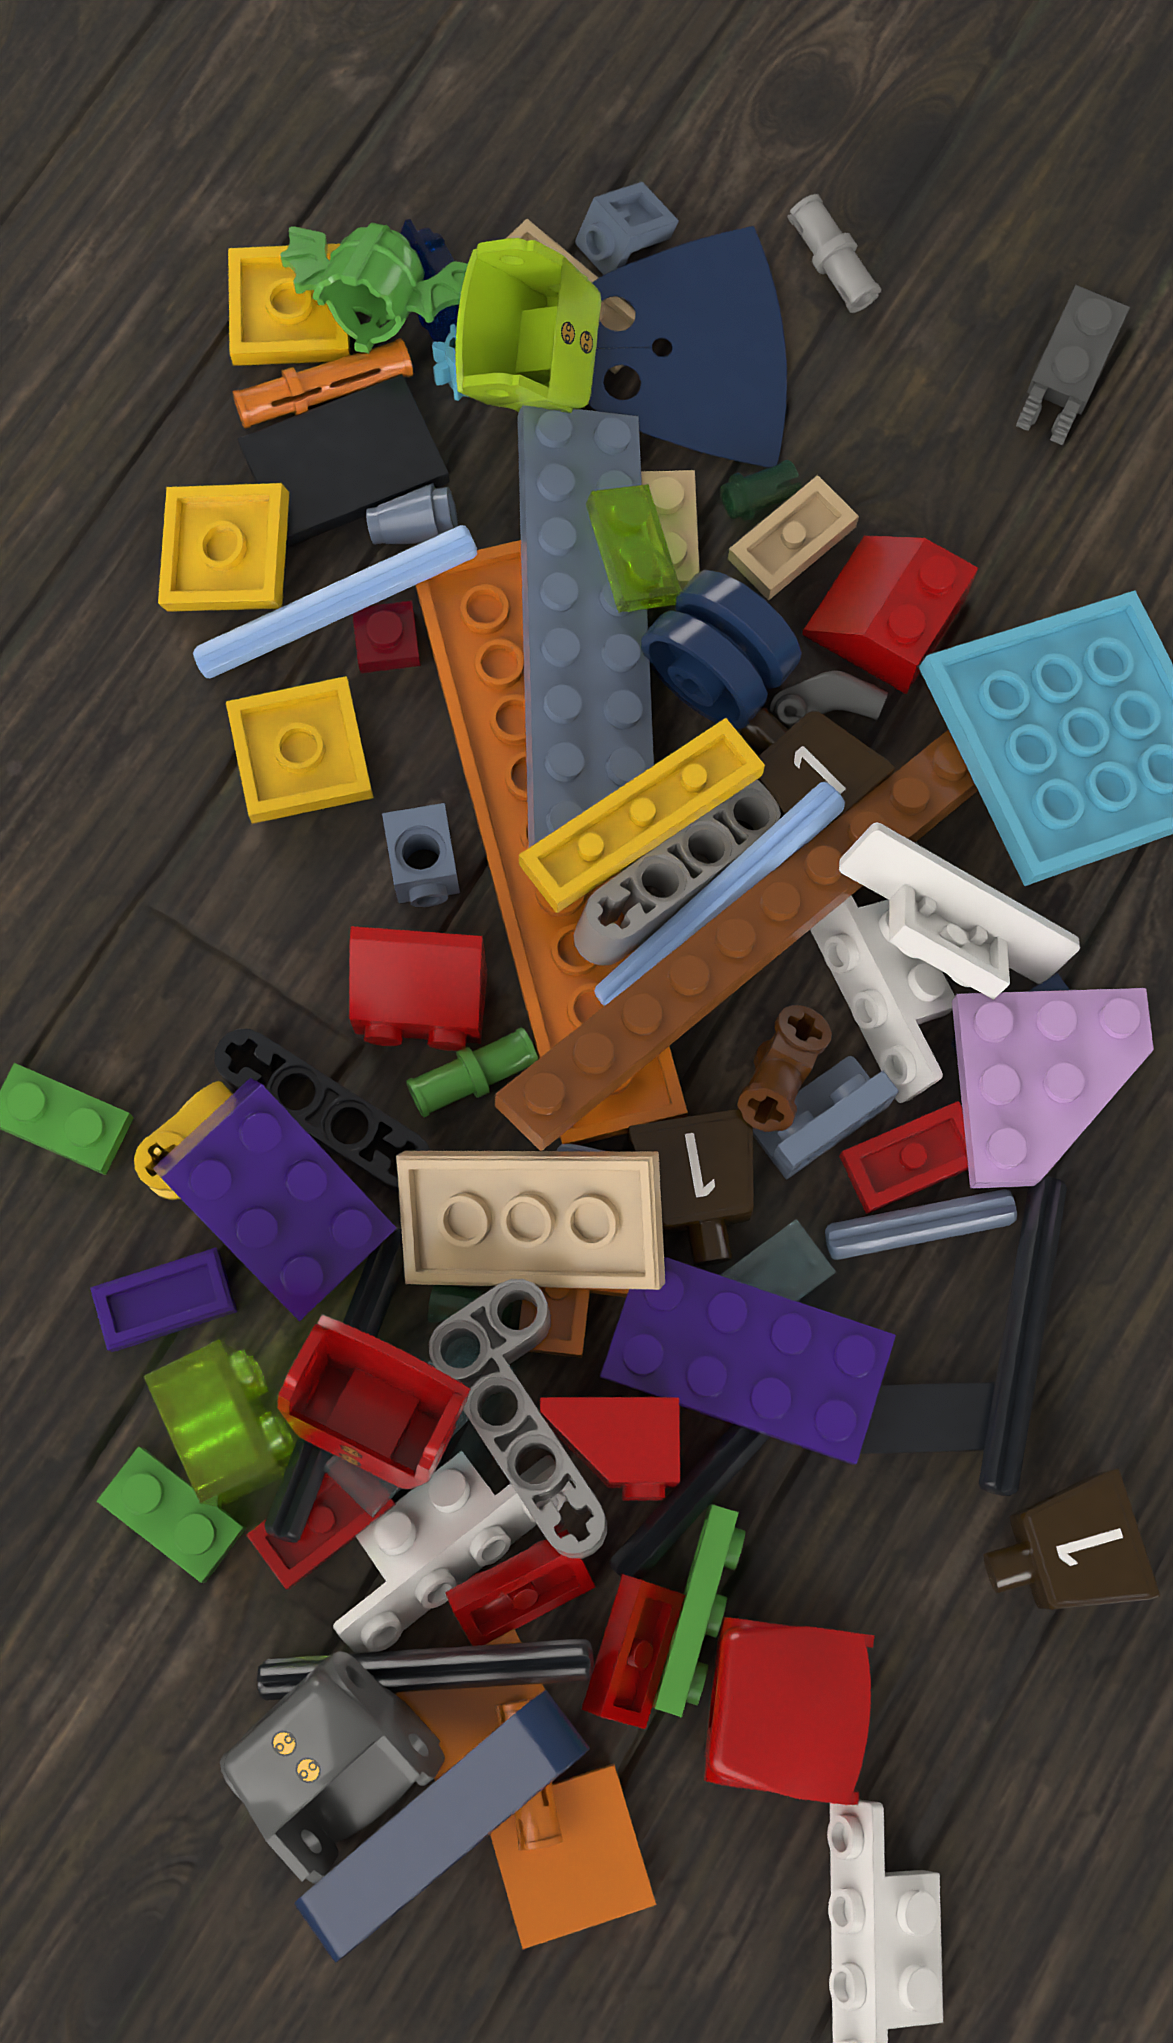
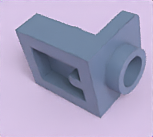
M639 182L594 197L576 237V245L600 272L605 275L625 266L630 253L671 239L679 220L643 182Z

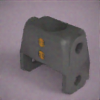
M338 1651L323 1660L249 1728L243 1737L222 1756L220 1766L225 1781L243 1802L265 1841L301 1881L307 1879L312 1883H317L327 1875L338 1858L339 1852L336 1843L357 1833L377 1819L415 1781L422 1786L427 1785L436 1777L445 1761V1755L439 1747L440 1740L405 1701L374 1679L355 1658L347 1653Z

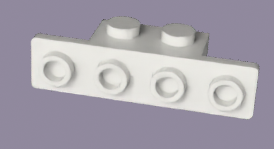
M873 823L840 858L839 870L841 873L889 899V942L895 944L907 956L920 958L947 973L959 985L972 987L993 1000L1010 985L1009 968L1041 984L1058 971L1080 949L1079 938L1076 935L881 823Z
M851 895L810 930L881 1071L884 1070L899 1090L895 1097L899 1103H903L913 1099L943 1077V1073L918 1025L950 1013L952 1011V1000L955 995L941 970L920 958L907 956L895 944L889 942V899L858 908Z
M461 1451L435 1471L428 1483L426 1482L412 1489L398 1500L393 1508L358 1534L356 1538L386 1582L334 1623L333 1627L339 1637L355 1653L385 1650L399 1639L402 1631L427 1611L447 1602L446 1591L465 1582L484 1566L493 1564L501 1559L510 1548V1545L537 1525L511 1483L494 1495ZM547 1455L520 1475V1478L530 1484L543 1483L553 1475L556 1462L550 1455ZM568 1481L556 1496L537 1502L538 1509L542 1511L551 1500L559 1511L563 1503L567 1501L563 1492L574 1489L572 1484Z
M859 1799L858 1805L830 1803V1823L827 1837L830 1847L831 1897L828 1912L831 1921L832 1971L829 1987L832 1997L833 2043H888V2029L943 2023L940 1874L924 1870L885 1872L883 1805L880 1802Z

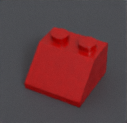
M864 536L804 628L802 635L907 694L921 672L919 665L927 655L933 653L967 599L978 567L926 538Z
M351 926L349 1019L355 1034L364 1035V1041L382 1046L401 1045L403 1038L427 1039L429 1047L447 1051L466 1048V1043L481 1044L488 972L483 936Z
M679 1397L540 1398V1413L552 1432L608 1488H622L623 1501H661L662 1498H665V1488H675L680 1483Z

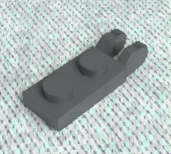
M1075 285L1027 391L1030 394L1018 419L1017 427L1029 431L1031 425L1035 424L1040 414L1043 399L1064 407L1063 412L1059 413L1055 420L1050 439L1063 445L1077 413L1082 414L1125 320L1130 308L1129 306Z

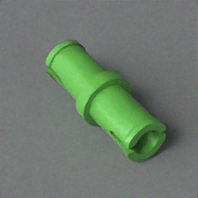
M521 1027L516 1029L515 1032L477 1050L472 1051L469 1047L456 1052L457 1059L414 1079L410 1078L406 1080V1084L419 1113L425 1118L429 1116V1113L472 1093L476 1098L490 1093V1085L528 1068L538 1060V1056L527 1032Z

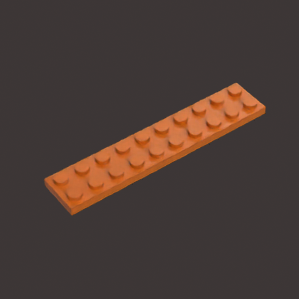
M521 540L477 550L475 558L415 585L538 1057L541 1058L604 1007L595 995L596 985L634 951L612 965H597L582 957L574 943L573 935L576 925L589 897L597 889L621 873V871L559 913H556L519 866V854L529 848ZM622 912L618 920L614 922L619 927L625 917ZM670 1046L560 1136L561 1144L572 1143L582 1145L628 1133L629 1126L687 1117L688 1112Z

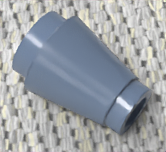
M433 484L380 504L378 507L366 510L368 530L374 545L383 543L420 544L458 526L456 507L450 488L436 489Z

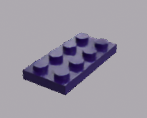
M664 1257L665 1284L660 1290L629 1289L600 1375L601 1379L653 1397H679L680 1406L852 1465L857 1464L896 1335Z

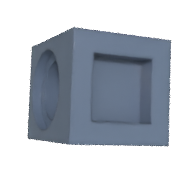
M445 803L382 813L398 903L411 902V905L415 907H429L447 901L448 895L460 893ZM418 850H430L439 856L433 866L423 870L411 868L406 864L409 856Z

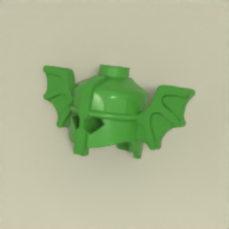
M372 222L368 227L357 228L342 240L338 248L331 252L330 260L327 259L328 245L324 233L299 227H290L288 230L290 244L286 251L280 253L283 267H289L296 273V278L293 280L295 292L302 294L307 290H314L312 299L317 300L318 305L327 303L336 322L348 335L356 340L355 351L369 354L375 343L387 341L396 335L411 312L420 314L427 323H431L439 311L449 306L459 305L468 264L457 261L451 262L437 275L423 281L425 272L416 251L410 247L408 240L402 234L391 230L387 225ZM355 312H361L370 316V322L360 324ZM387 320H391L379 329L380 325L386 323Z

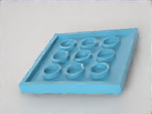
M1136 591L929 654L919 665V669L1024 886L1173 834V663Z

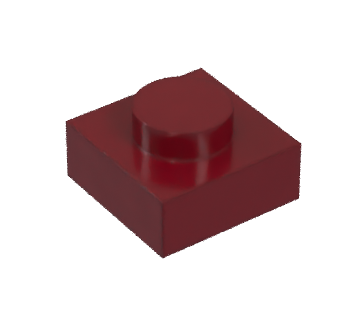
M412 601L370 605L352 614L360 673L420 666Z

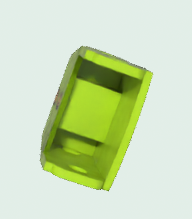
M507 238L479 243L477 249H473L469 259L459 302L455 353L458 392L487 405L510 408L518 412L523 405L572 413L573 409L585 407L591 397L601 309V294L598 288L564 255L536 240L527 241L520 238Z

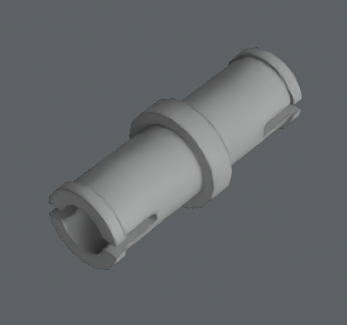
M818 194L809 195L791 209L788 219L796 227L814 254L811 262L819 274L826 273L846 302V307L850 313L858 312L870 305L879 296L878 293L881 292V288L878 283L874 282L856 255L857 244L850 233L842 234L822 204L823 201Z

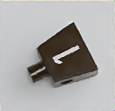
M763 708L747 727L742 728L740 735L760 754L758 757L765 764L763 775L758 780L778 803L781 813L780 818L819 783L827 782L840 793L845 801L843 812L826 826L828 827L889 778L895 768L888 760L823 714L814 710L808 712L788 730L767 708Z
M739 1109L629 1126L627 1141L630 1152H659L663 1235L688 1232L694 1266H709L732 1260L726 1225L749 1221L753 1214V1126L743 1119L742 1112Z
M1119 1468L1093 1474L1010 1516V1524L1017 1544L993 1550L983 1555L988 1578L996 1593L1030 1584L1038 1609H1061L1148 1600L1160 1597Z

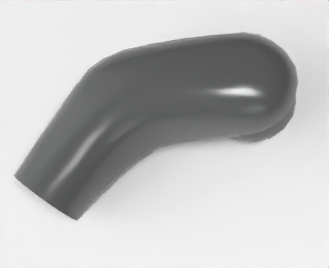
M833 670L823 672L779 691L771 701L770 712L788 730L812 710L818 711L821 714L832 710H844L877 720L888 692L848 673Z

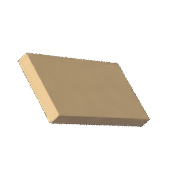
M403 1151L396 1156L405 1284L497 1286L510 1279H525L534 1283L537 1287L660 1290L665 1284L659 1152Z

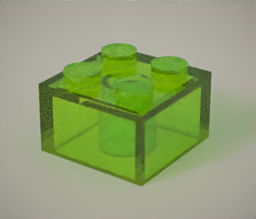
M219 1339L144 1376L201 1504L222 1508L283 1477L289 1462L287 1456L292 1454L295 1444L281 1416L275 1417L272 1411L266 1412L260 1396L269 1392V1388L253 1356L248 1357L243 1349L236 1351Z

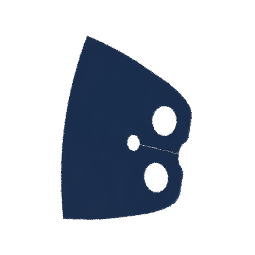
M745 227L684 243L617 268L593 281L592 284L598 288L601 294V303L610 297H622L633 306L635 320L629 328L623 331L610 330L599 320L589 405L598 412L639 416V432L702 453L777 469L786 411V350L783 323L774 282L755 227ZM659 338L667 339L673 347L671 354L666 357L657 356L652 350V343ZM613 366H629L637 372L640 377L641 387L636 396L628 400H619L608 394L603 383L604 375Z

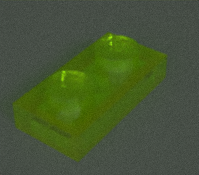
M649 484L592 491L586 502V507L618 613L675 605L676 597L681 592V588Z

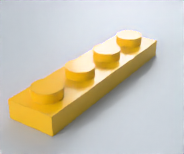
M725 718L520 853L519 866L553 910L559 913L763 775L765 764L728 719Z

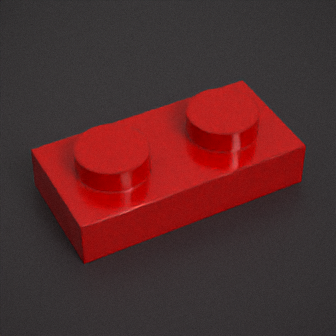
M959 1101L841 1152L839 1157L866 1214L968 1170L963 1108Z
M342 1460L325 1473L300 1540L296 1543L286 1542L269 1535L265 1530L266 1520L246 1535L284 1588L290 1590L396 1504L375 1475Z
M567 1529L558 1533L560 1538L569 1535ZM546 1539L533 1544L527 1550L487 1571L473 1575L467 1581L445 1593L472 1646L486 1645L507 1632L517 1629L595 1588V1585L582 1558H569L559 1554Z
M622 1574L581 1710L599 1717L646 1729L673 1633L685 1598L684 1594Z

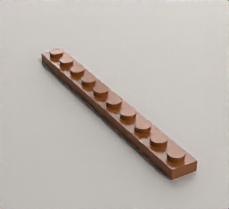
M950 731L944 732L816 835L810 842L780 864L774 871L769 873L498 1091L495 1096V1107L540 1151H543L860 889L863 886L862 884L840 872L839 861L873 823H881L915 843L978 791Z

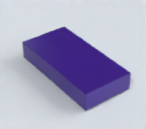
M217 1248L90 1287L106 1348L110 1352H115L237 1312L221 1253Z

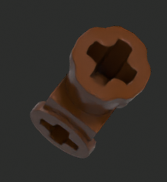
M791 1005L785 1007L775 1020L776 1033L772 1039L764 1041L754 1054L755 1071L749 1084L742 1090L737 1103L739 1110L742 1112L743 1119L754 1128L764 1132L784 1131L793 1124L797 1113V1106L794 1103L797 1093L811 1072L818 1054L823 1053L831 1042L832 1032L827 1021L815 1010L803 1005Z

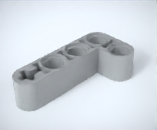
M758 779L645 854L597 889L589 897L573 935L575 947L580 955L587 961L597 965H612L641 946L780 819L779 805L766 787ZM736 820L748 823L754 830L742 827ZM691 853L703 855L710 863L699 862ZM644 886L658 888L666 898L652 896L646 891ZM622 912L625 917L619 927L614 922L618 920Z
M510 1279L500 1283L443 1321L431 1336L429 1354L436 1369L470 1388L468 1400L463 1411L549 1543L559 1554L566 1557L585 1558L594 1554L602 1546L607 1534V1520L599 1501L509 1366V1364L539 1345L546 1338L551 1327V1313L543 1292L534 1283L525 1279ZM516 1300H527L537 1307V1316L534 1322L522 1330H512L501 1323V1316L505 1307ZM461 1337H471L480 1343V1354L472 1365L466 1368H454L446 1363V1351L454 1340ZM496 1393H508L518 1400V1409L515 1417L509 1423L502 1426L490 1425L482 1418V1407L485 1401ZM534 1449L547 1450L556 1458V1468L553 1475L547 1481L540 1484L525 1482L519 1475V1464L522 1457ZM569 1480L573 1481L576 1488L566 1490L563 1494L573 1510L578 1515L585 1514L588 1511L594 1515L586 1523L590 1535L580 1542L572 1534L566 1535L563 1538L558 1536L557 1532L565 1524L551 1500L542 1511L536 1505L539 1501L556 1496Z

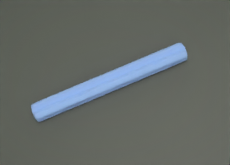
M457 526L200 644L193 652L195 662L205 678H213L469 561L477 555V547L471 533L466 526Z
M821 782L596 985L594 992L603 1006L608 1004L734 901L774 871L780 864L810 842L843 812L845 801L840 793L827 782Z

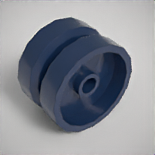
M703 570L695 574L677 595L676 612L668 611L660 615L642 636L641 650L644 656L649 659V666L661 682L681 701L716 724L727 718L737 730L747 727L765 705L767 699L766 689L781 686L799 664L802 652L798 640L788 624L764 598L742 582L721 572Z

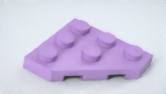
M1146 988L1001 992L994 1000L982 993L957 994L952 1000L970 1188L1035 1186L1043 1179L1154 1050Z

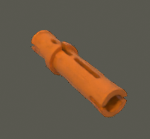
M399 338L394 342L372 348L369 354L360 352L344 356L296 372L294 367L282 370V377L243 390L238 391L237 389L232 391L242 425L247 429L251 425L292 412L295 415L307 412L308 407L355 393L401 374L403 377L413 376V368L403 339Z

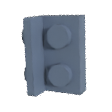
M848 1056L798 1091L794 1101L797 1106V1113L793 1124L784 1131L764 1132L753 1127V1136L787 1180L887 1109L899 1090L884 1070L870 1079L854 1057Z

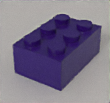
M252 1078L247 1080L153 1168L161 1179L299 1322L396 1229L392 1222L261 1083Z

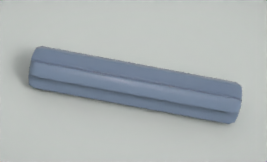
M1003 1189L831 1223L825 1229V1238L831 1257L838 1260L1010 1226L1017 1220V1210L1011 1192Z

